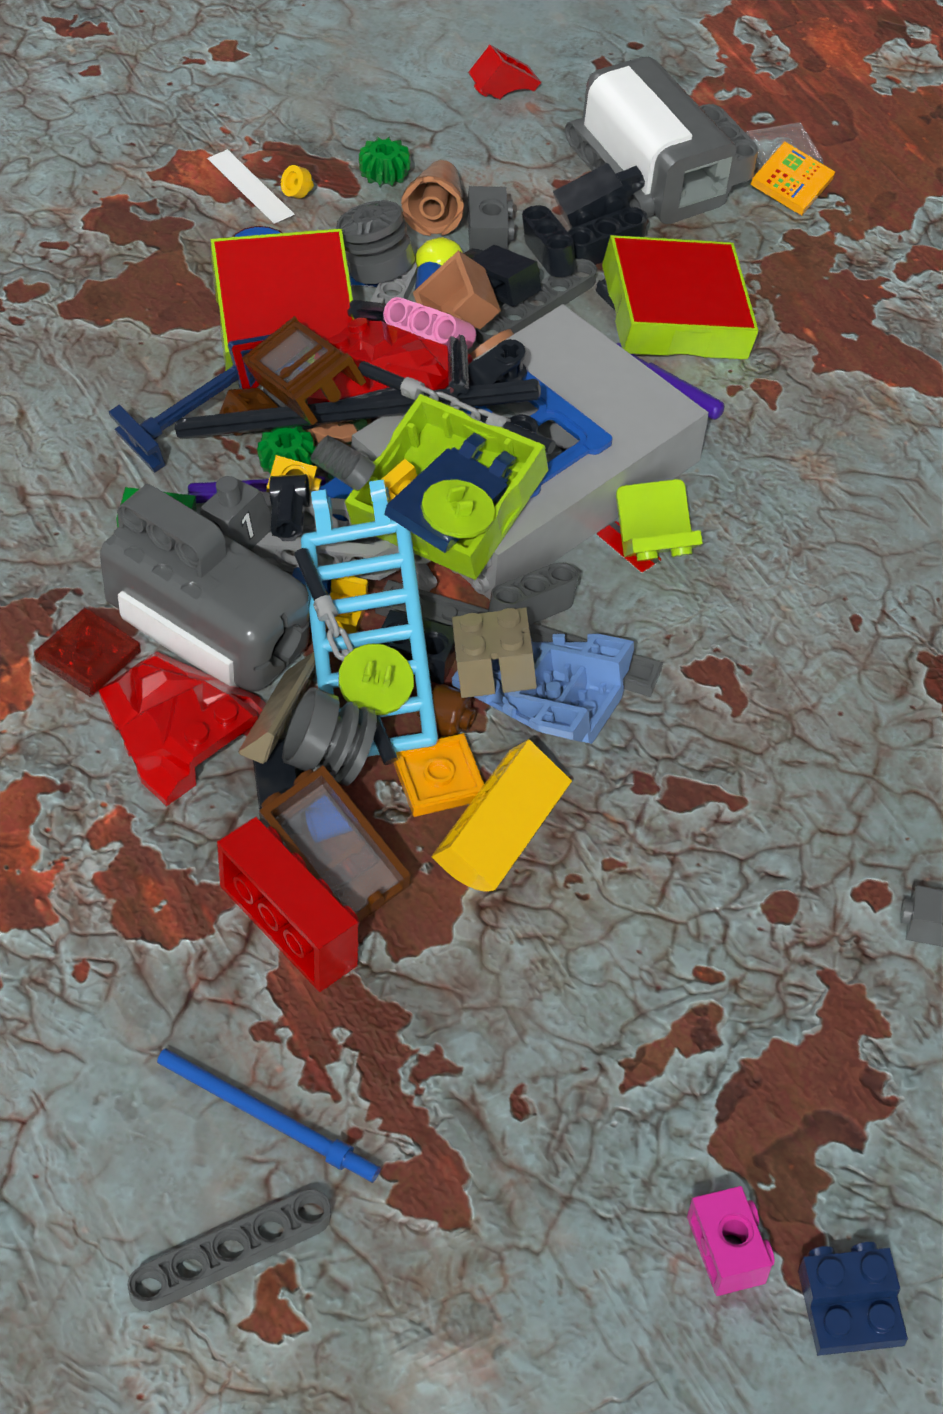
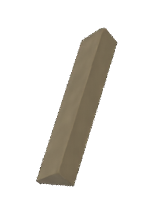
M314 652L283 674L260 713L258 720L238 751L240 755L262 764L267 762L299 702L312 683L316 670Z

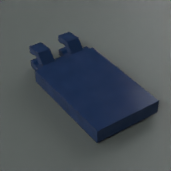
M474 432L464 441L460 450L455 447L452 449L447 448L386 505L384 515L446 553L460 538L442 534L432 528L425 520L421 504L426 490L431 485L443 480H462L483 489L495 505L507 490V479L512 474V470L509 467L515 463L516 457L503 451L494 459L490 468H487L478 462L483 453L479 449L485 445L486 439Z

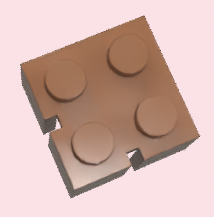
M459 250L413 291L416 303L450 314L470 323L479 330L501 311L485 268Z

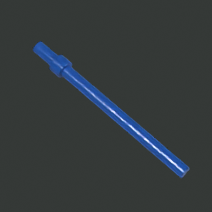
M166 1048L158 1056V1064L325 1156V1162L339 1170L346 1168L371 1183L377 1179L381 1167L354 1153V1147L339 1139L335 1141L330 1140Z

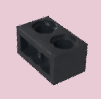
M390 610L381 628L408 624L407 614ZM423 619L430 680L438 684H445L456 659L453 628ZM410 639L382 643L397 650L407 661L413 660Z

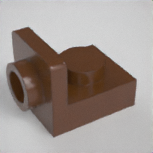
M260 388L229 389L219 414L278 408V406ZM241 432V433H233V434H234L235 436H241V435L243 434V432Z

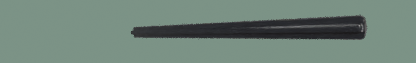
M537 379L469 386L467 394L459 393L457 397H453L472 407L535 401L540 399L541 387ZM450 388L433 390L434 392H443L450 396H453L450 393ZM402 394L307 405L317 419L315 424L405 415L415 400ZM439 397V402L450 406L451 401ZM287 406L181 418L176 421L174 428L177 437L185 439L311 424Z

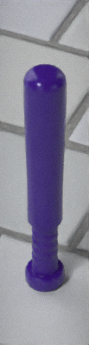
M631 354L708 411L709 418L715 420L723 414L725 406L719 399L667 372L652 362L648 363Z

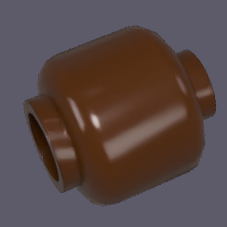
M444 684L436 685L432 689L437 734L449 737L460 734L462 730L469 731L476 714V710L471 709V698H462L460 690Z

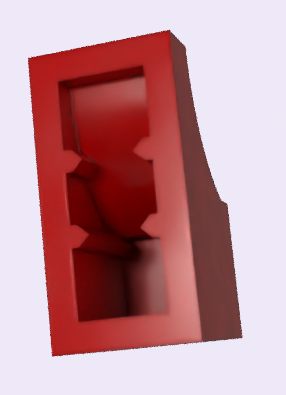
M492 45L487 47L468 72L475 81L474 88L485 97H488L490 94L500 100L511 91L518 89L535 91L541 84L539 78L527 64Z

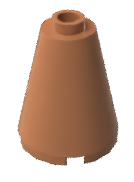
M445 160L433 162L405 189L401 201L403 217L413 230L426 236L440 233L441 235H446L454 230L461 221L464 212V202L458 172L452 163Z

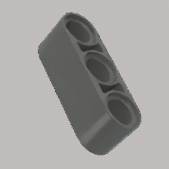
M553 563L497 585L491 591L488 612L501 611L507 608H526L528 623L531 625L568 610L573 605L579 575L578 571L570 564Z

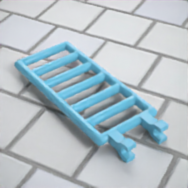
M384 479L369 482L375 521L333 528L331 498L327 497L326 489L312 491L311 497L317 531L302 535L301 548H308L321 581L401 568L402 589L332 601L337 608L338 614L405 603L408 624L347 635L353 648L366 644H382L410 639L413 660H409L408 663L413 671V675H415L417 696L409 697L408 701L397 711L380 715V717L419 711L422 733L389 739L395 752L432 747L438 742L411 532L384 515L386 505L390 502L389 489L385 486ZM396 533L399 553L318 566L316 546ZM306 584L309 593V616L318 689L334 695L333 688H337L339 685L338 672L331 673L329 652L333 651L327 639L325 621H319L313 606L314 600ZM339 635L337 638L333 637L338 650L347 649L342 635ZM374 741L368 757L380 755Z

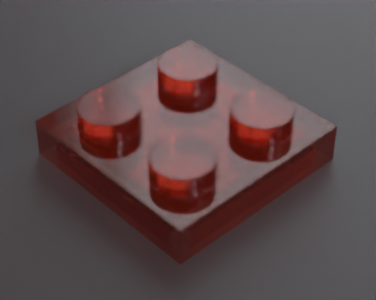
M84 607L34 651V656L37 663L89 697H92L141 653L140 642Z

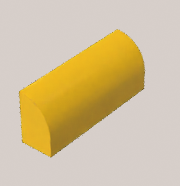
M526 740L508 751L431 857L462 884L479 891L496 890L572 780L531 740Z

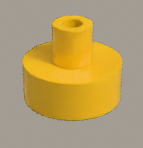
M289 166L281 178L283 193L296 199L305 197L314 187L310 172L300 166Z

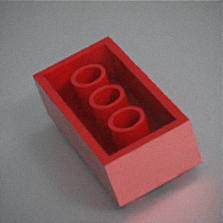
M254 817L217 841L220 887L319 993L358 966L359 920L357 915L349 906H342L333 897L332 890L323 879H316L308 871L306 863L298 853H291L283 845L279 834L271 826L266 827L257 817Z

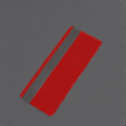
M617 521L612 522L597 532V535L642 573L661 561L659 556L657 559L637 561V556L624 557L620 524Z

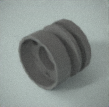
M388 200L363 203L345 212L337 221L336 229H342L347 265L350 275L355 281L364 284L390 281L407 272L414 264V251L410 237L406 234V223L403 220L402 209L397 203Z
M315 687L310 688L299 702L288 727L283 745V763L307 771L315 769L320 762V767L324 765L337 783L349 786L361 771L368 757L376 730V712L367 707L359 709L358 705L354 702H347L339 711L340 702L338 696Z

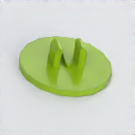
M457 479L443 480L431 485L424 493L421 504L423 516L431 527L444 535L455 538H473L485 533L492 525L495 515L493 501L483 489L470 482Z
M366 644L353 649L345 656L338 671V685L346 701L356 703L359 709L367 707L375 710L376 715H386L397 711L408 701L414 687L413 671L408 661L397 650L383 644Z

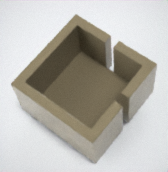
M507 608L501 611L479 614L468 613L463 616L452 617L462 698L495 694L491 663L493 659H499L503 693L537 689L526 608Z

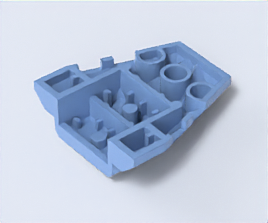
M553 634V642H532L531 639L537 689L503 693L499 659L491 660L495 694L475 696V698L538 732L592 744L622 699L624 691L623 678L630 667L634 651V641L602 634H588L587 642H566L565 634ZM457 670L452 677V685L460 689Z

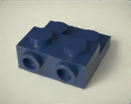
M862 1242L854 1245L851 1248V1252L835 1253L833 1247L822 1246L812 1249L807 1257H803L798 1274L817 1356L905 1346L908 1337L897 1298L900 1292V1285L890 1248L878 1249L875 1242Z

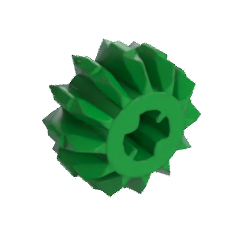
M390 136L383 140L377 137L375 142L366 141L365 147L360 149L359 170L361 171V176L367 178L368 183L377 182L379 187L383 184L393 186L394 182L401 183L404 177L409 175L411 165L408 147L402 145L401 140L391 141Z
M302 426L272 429L271 432L262 433L261 441L258 442L257 454L263 472L271 474L276 455L313 465L310 458L316 447L314 446L311 433L304 432Z

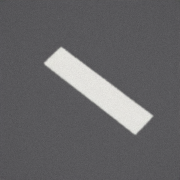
M228 149L207 158L274 224L295 215Z

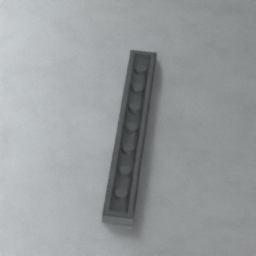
M388 580L382 592L402 589L403 584ZM419 589L422 619L453 628L452 617L463 616L468 613L479 614L488 612L487 609ZM405 603L375 608L376 614L386 617L390 610L407 614ZM537 624L529 625L532 642H553V634H565L566 642H587V639ZM633 654L629 670L623 678L624 689L651 697L662 671L663 662Z

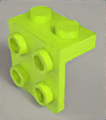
M675 479L642 483L618 488L616 502L624 557L637 556V561L657 559L658 553L670 551L671 557L693 554L692 548L703 544L701 530L691 531L686 489L682 480Z

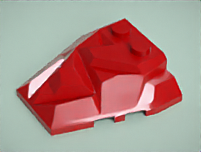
M357 318L350 321L348 327L328 340L344 354H349L357 367H359L362 361H365L401 377H410L425 383V387L431 390L445 389L448 386L447 346L425 339L382 321H369L366 318ZM316 354V357H315V361H316L318 358H320V356L317 355V354ZM468 354L469 365L473 361L472 356L470 354ZM339 372L332 378L341 393L339 400L381 390L389 386L365 376L363 377L366 383L360 386L342 372ZM320 388L307 398L308 404L330 402L326 399Z
M158 651L98 690L99 697L115 729L119 730L124 740V748L128 756L132 757L137 767V775L141 783L165 806L170 805L196 786L195 767L242 733L247 737L266 705L259 696L239 687L229 686L205 672Z

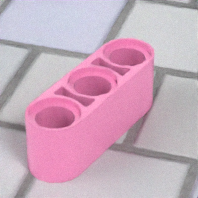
M401 297L392 298L384 308V320L387 324L409 331L425 339L447 346L450 336L457 338L460 334L465 337L467 350L475 342L476 332L473 325L450 314Z

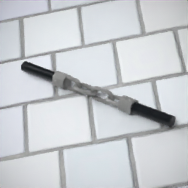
M365 361L359 364L358 369L363 376L401 391L403 396L416 400L419 394L424 395L425 392L430 395L429 398L439 401V397L451 401V407L458 410L461 407L472 412L471 415H467L477 421L481 419V415L487 416L485 424L502 427L545 445V451L548 454H551L555 448L556 442L554 440L513 424L510 419L483 409H476L446 393L434 392L425 387V383L413 378L401 377Z
M301 548L294 553V556L314 600L313 606L319 621H325L329 629L327 639L335 657L343 661L345 656L353 650V646L346 631L338 627L335 616L338 614L337 608L331 596L327 595L308 548ZM339 633L342 635L348 649H343L341 654L333 637L337 638ZM377 715L373 740L384 765H389L397 761L398 757L380 715Z

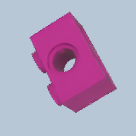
M742 1186L692 1198L687 1219L716 1297L766 1284L771 1267L775 1263L774 1253L770 1242L767 1239L762 1240L757 1227L759 1225L757 1208L752 1200L747 1201ZM724 1236H736L742 1241V1244H731L725 1240Z

